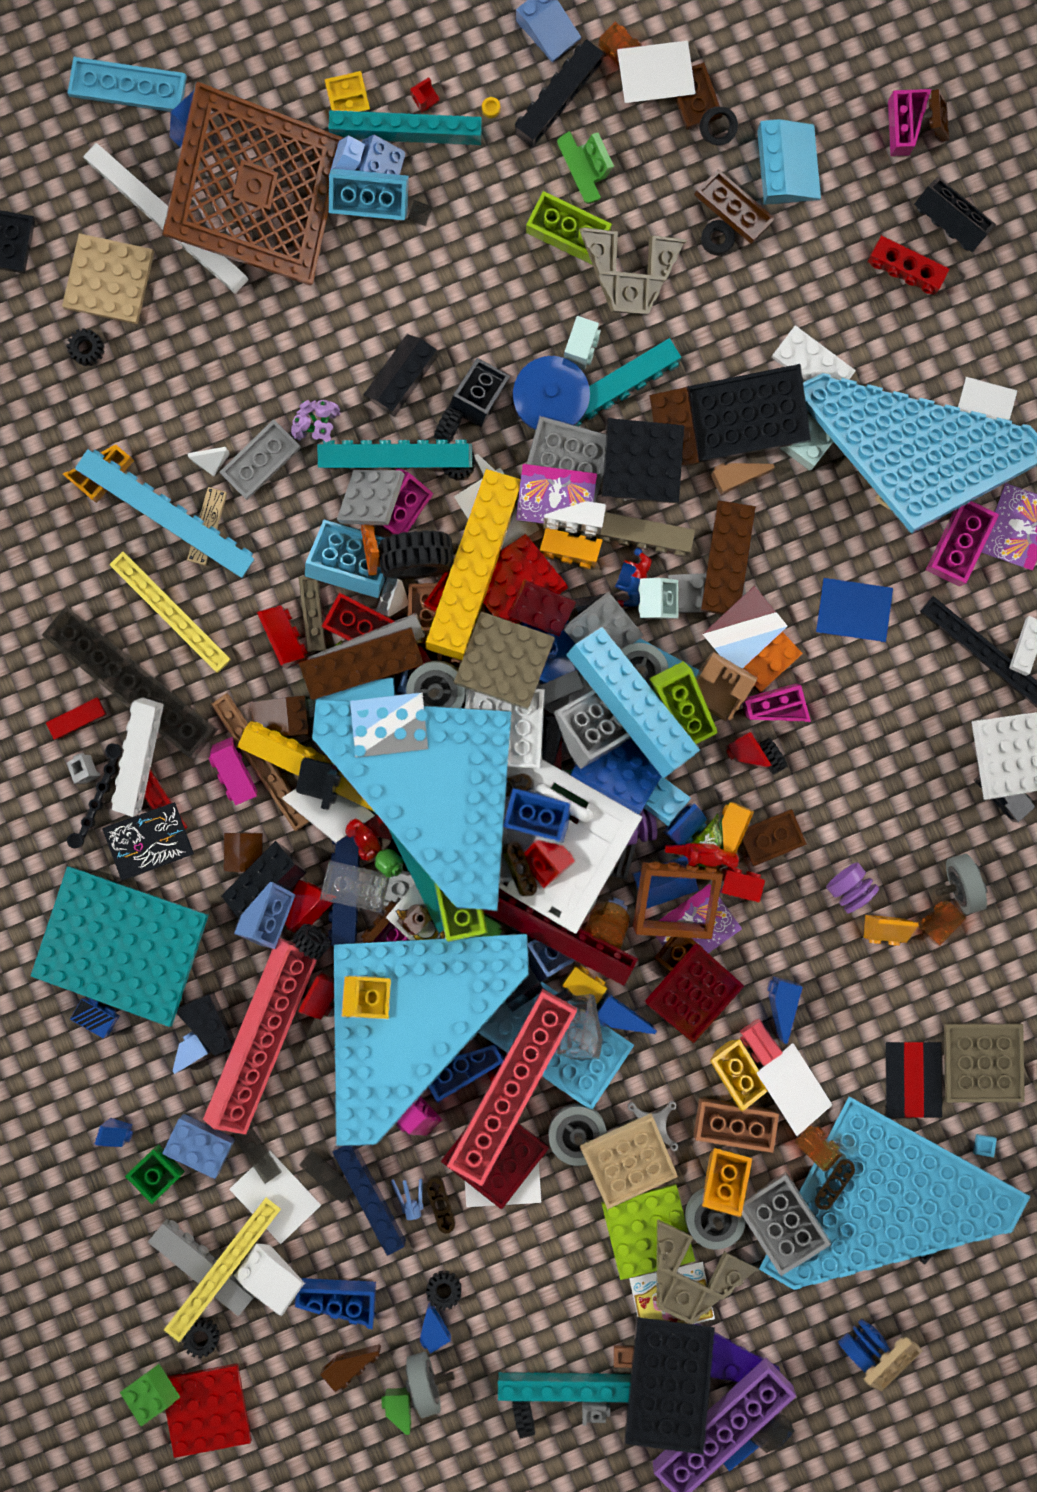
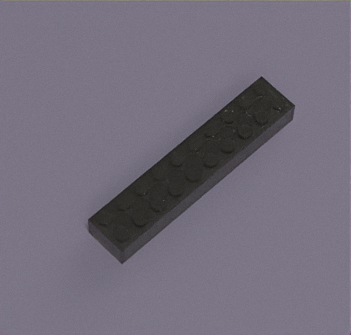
M66 605L42 634L45 639L127 707L130 708L132 703L140 698L164 704L158 732L189 758L195 759L219 730L73 608Z

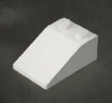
M259 1243L255 1244L234 1274L235 1278L246 1290L280 1316L284 1314L305 1284L270 1245Z

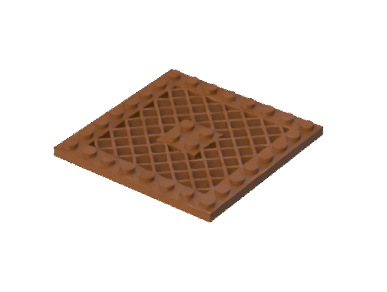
M196 82L162 235L311 286L314 281L329 211V173L338 143L343 137L203 83ZM220 116L224 125L217 128L213 118ZM226 116H227V117H230V118H232V119H234V120H232V121L229 122L228 119L226 118ZM209 123L213 131L206 134ZM236 123L240 125L243 131L237 135L232 128V125ZM245 123L253 127L247 129ZM227 128L232 138L225 141L220 131ZM255 130L258 131L262 138L256 142L250 134ZM264 131L270 132L272 134L266 136ZM215 134L220 144L213 147L208 137ZM246 136L250 145L243 148L239 138ZM273 137L277 139L280 145L274 149L269 142V139ZM282 137L290 141L284 143ZM234 141L239 151L232 154L227 144ZM205 142V144L208 147V150L202 152L203 145ZM264 142L269 152L262 155L257 145ZM294 144L298 153L291 155L287 146ZM300 144L307 146L308 148L303 150ZM221 147H223L227 154V157L220 159L216 152ZM253 148L257 158L250 160L246 151ZM281 149L287 157L283 161H280L276 154ZM310 150L316 158L312 162H309L305 154ZM211 153L216 162L209 166L204 156ZM241 154L244 160L241 159L238 165L234 157ZM270 155L276 163L271 167L268 166L264 159ZM299 156L305 164L301 168H298L294 160ZM228 160L231 161L235 168L230 172L226 170L223 164ZM201 161V163L204 166V169L198 171L199 163ZM260 161L263 167L254 163ZM288 162H290L294 170L289 174H287L283 166ZM318 163L317 170L315 172L312 166ZM219 166L223 173L219 178H216L211 170ZM276 168H278V169L280 170V172H281V174H282V176H283L282 178H280V179H278V180H277L278 172L272 171V170H274V169H276ZM305 169H308L312 176L307 181L301 173ZM205 172L208 173L212 180L207 184L200 177ZM237 173L234 183L230 176ZM294 175H297L301 182L296 187L290 179ZM224 179L227 180L231 187L226 191L222 189L219 183ZM197 180L200 187L194 190L195 181ZM284 180L290 188L286 192H283L279 185ZM314 181L313 188L311 191L308 184ZM212 185H215L219 192L214 197L211 196L207 189ZM304 187L308 194L304 199L300 197L297 191ZM276 189L279 196L273 198L274 190ZM201 191L204 192L208 199L203 203H200L196 196ZM233 191L231 199L236 200V202L231 204L227 194ZM290 193H293L295 199L297 200V202L292 205L289 203L286 197ZM222 197L227 207L220 210L215 200ZM193 199L196 206L190 209L191 200ZM282 199L286 206L281 211H279L275 204V201ZM310 200L309 207L307 209L304 202ZM209 203L215 211L210 216L207 215L203 208ZM241 204L245 211V214L238 216L233 208ZM247 204L256 208L249 210ZM298 205L304 213L300 217H297L293 210ZM272 207L275 214L268 217L265 211L269 212ZM199 209L204 219L196 222L192 212ZM229 210L234 219L227 223L222 213ZM257 211L261 213L264 219L259 223L256 222L252 215ZM287 211L293 219L289 223H286L282 216ZM216 216H218L222 223V226L217 229L211 221ZM247 216L253 225L248 229L244 227L241 221ZM276 217L282 225L278 229H275L271 222ZM306 218L305 225L303 227L300 221ZM206 222L209 228L200 225ZM237 223L241 230L236 235H234L230 228V225ZM266 223L271 233L264 236L259 226ZM293 224H296L300 231L295 236L289 228ZM225 229L228 235L223 234L219 231ZM255 229L260 239L253 242L248 232ZM282 230H285L289 237L284 242L278 234ZM242 235H244V237H245V239H246L247 241H244V240H241V239H238V238L241 237ZM274 236L278 243L273 248H271L267 241V238ZM302 236L301 244L299 246L296 239ZM263 242L265 248L256 244ZM290 242H292L296 249V252L289 254L285 247ZM281 248L283 254L275 252V250Z

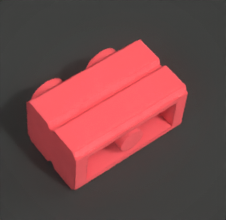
M759 1018L740 1030L742 1034L740 1040L745 1047L750 1046L753 1051L751 1056L757 1064L761 1062L765 1066L783 1053Z

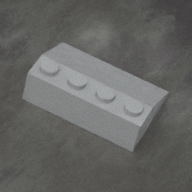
M594 690L555 712L568 751L580 769L632 739Z
M787 1172L770 1181L744 1200L742 1216L780 1276L831 1245L828 1235Z

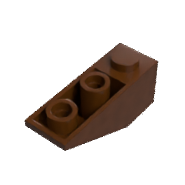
M378 1344L336 1355L322 1368L320 1376L335 1393L340 1388L344 1390L350 1384L351 1378L355 1375L357 1377L361 1375L369 1362L372 1364L380 1357L381 1345Z

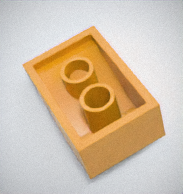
M865 915L863 938L869 939V943L881 944V941H888V945L900 946V942L907 943L918 928V922L904 918Z
M714 1148L709 1157L702 1207L741 1217L752 1158Z

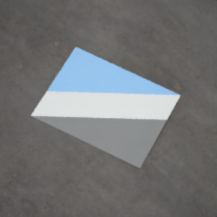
M422 693L350 701L354 745H362L366 749L362 757L428 749L425 720L419 721L416 719V712L421 709L424 710ZM380 707H385L388 710V716L384 719H380L377 716V710ZM400 708H404L408 712V716L404 720H399L396 717V712ZM369 710L368 715L364 718L359 717L357 711ZM360 725L367 728V734L364 737H358L355 733L356 728ZM384 727L387 731L384 738L376 737V728ZM397 728L405 729L406 737L399 740L395 737L394 733ZM418 729H422L426 733V737L422 741H418L414 737V733Z

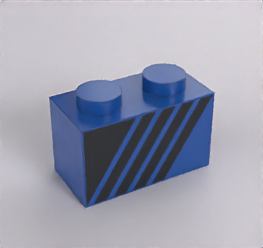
M85 997L79 1002L70 1020L101 1038L109 1036L120 1015L116 1013L114 1008L110 1006L104 1007L99 1004V1001Z

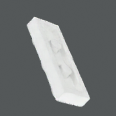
M1031 616L1025 619L1009 667L1025 676L1030 674L1037 654V619Z

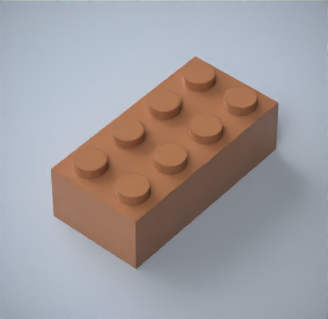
M699 1097L693 1136L696 1141L773 1153L779 1113L776 1109L752 1105L744 1111H740L736 1103Z

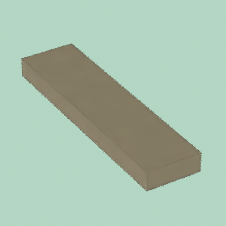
M305 576L298 577L307 652L325 651L327 646L325 629L321 627L324 621L319 581Z

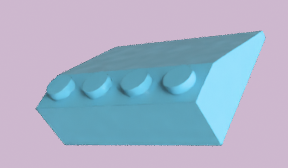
M781 119L761 121L757 134L764 205L820 200L814 125Z
M323 520L305 563V577L378 598L386 576L382 574L380 567H377V575L369 576L361 530ZM375 535L377 545H379L384 537Z

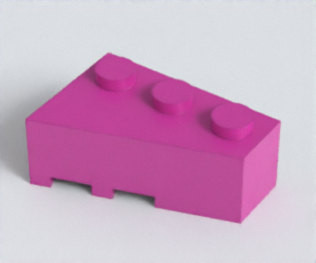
M931 89L893 90L888 100L890 156H909L916 145Z
M797 683L747 697L742 702L745 716L750 720L811 722L802 686Z
M229 737L212 745L209 761L213 768H217L219 772L217 774L218 779L222 785L225 784L228 799L233 801L235 805H238L256 797L257 789L249 770L246 769L241 759L243 758L241 752L238 753L234 745L235 740L233 737Z
M420 1096L406 1110L396 1125L402 1132L406 1131L410 1135L427 1136L443 1119Z

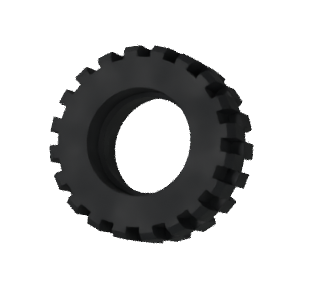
M422 530L403 532L385 537L378 545L381 572L388 578L416 579L441 575L449 572L454 562L452 538L442 531Z

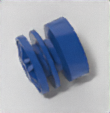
M861 1318L858 1323L864 1330L861 1331L854 1325L853 1330L857 1336L854 1338L851 1334L846 1333L838 1343L853 1362L866 1373L872 1366H877L872 1356L876 1355L879 1359L883 1356L879 1351L880 1348L885 1353H890L891 1349L879 1331Z

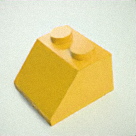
M345 976L342 1017L388 1019L391 979Z

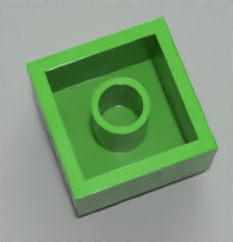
M160 1364L120 1392L140 1426L147 1423L180 1398Z

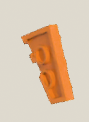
M361 524L369 576L377 575L380 559L377 540L375 539L374 525Z

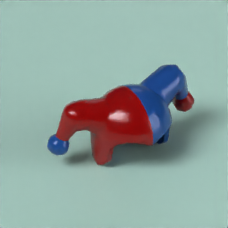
M636 548L634 554L640 557L641 562L635 563L624 560L615 588L625 591L629 595L628 600L617 601L621 607H636L640 604L638 590L640 579L647 578V573L652 564V560L642 553L640 548Z

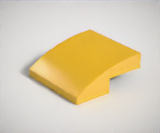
M361 71L324 79L331 110L359 112L370 110Z

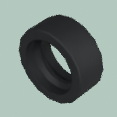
M715 106L710 108L701 118V136L712 145H725L737 133V117L732 110L726 107ZM716 114H723L729 120V130L721 138L713 137L708 130V123Z

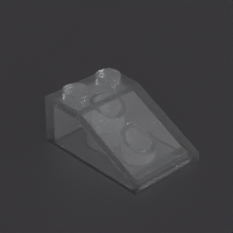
M329 861L320 899L382 913L390 878L385 877L380 872Z
M592 994L573 996V999L567 1002L577 1007V1012L558 1045L557 1054L573 1060L599 1059L603 1038L595 996Z

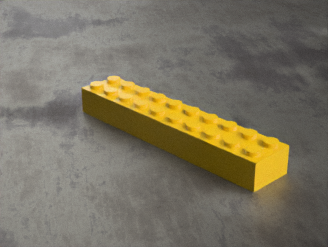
M485 470L426 640L427 650L455 659H463L519 498L521 479L492 470Z

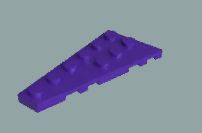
M714 1332L711 1377L739 1382L764 1359ZM773 1364L780 1371V1368Z

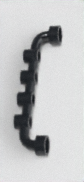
M111 743L105 748V754L110 758L109 764L104 766L103 778L96 785L97 792L94 799L90 800L88 804L89 811L86 817L81 820L82 827L80 832L72 833L67 838V844L71 848L82 847L89 828L95 826V814L97 810L102 809L103 802L101 800L104 793L109 792L111 788L109 781L112 775L118 772L116 765L123 752L122 747L118 744ZM110 766L113 767V771L111 773L109 772ZM102 784H105V790L101 789ZM95 801L98 803L97 808L94 807ZM87 819L90 820L89 826L86 824Z

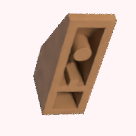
M722 463L714 467L711 477L720 495H723L772 472L775 466L774 464L729 463L725 465Z

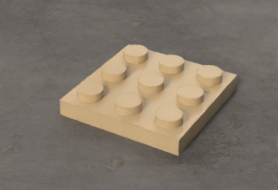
M907 1337L904 1339L900 1338L894 1344L895 1348L890 1353L886 1352L880 1358L881 1362L876 1367L872 1366L867 1370V1376L864 1380L869 1386L882 1392L923 1351L918 1344Z

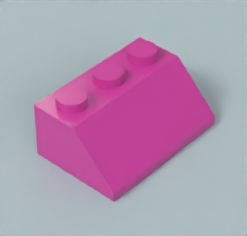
M400 468L396 470L402 471L405 476L389 525H379L392 535L403 532L407 533L434 494L413 475Z

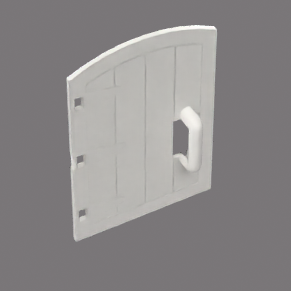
M543 759L541 761V768L508 767L507 778L521 773L528 774L533 778V787L526 792L571 803L570 814L578 818L579 821L575 824L569 820L564 842L507 828L509 841L518 842L524 852L536 840L563 845L571 853L575 862L546 888H543L535 879L537 891L532 896H521L513 880L508 883L507 887L499 883V888L576 934L643 817ZM523 777L521 782L514 783L515 789L519 785L525 788L526 783H529V781ZM506 782L507 794L510 791L511 787L510 784ZM555 782L588 801V806L582 808L551 790L552 785ZM511 796L505 798L504 818L506 817ZM518 864L516 869L517 872L521 875L523 873V867L520 864ZM552 906L562 912L559 918L549 912Z

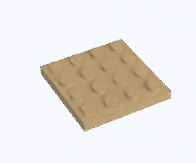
M79 233L62 307L67 310L138 325L154 256L153 249Z
M651 1113L580 1145L607 1209L678 1177Z

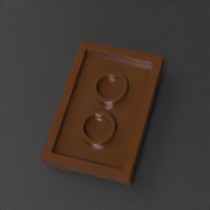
M704 62L692 66L695 94L675 97L686 130L700 126L701 118L708 109L715 106L720 107ZM723 114L714 115L709 122L721 119Z
M792 809L748 826L742 839L753 867L807 845Z

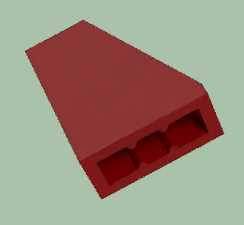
M299 880L293 891L296 895L285 921L286 929L296 933L303 924L312 925L332 905L337 897L310 882Z

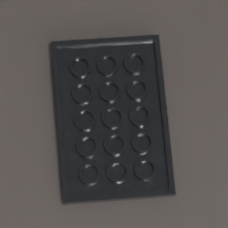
M801 364L687 386L699 463L811 442Z
M636 1317L624 1444L704 1455L714 1327Z

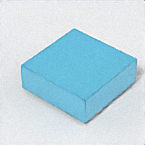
M976 1134L973 1153L994 1158L997 1138Z

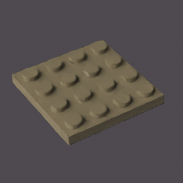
M481 611L454 684L529 710L555 637Z
M944 1023L945 1101L947 1103L1025 1102L1023 1024Z

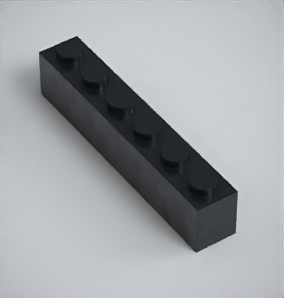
M587 39L583 44L580 43L574 50V55L565 60L562 70L552 76L548 87H544L540 91L539 98L535 102L532 101L526 114L517 119L515 135L534 148L603 63L604 52Z

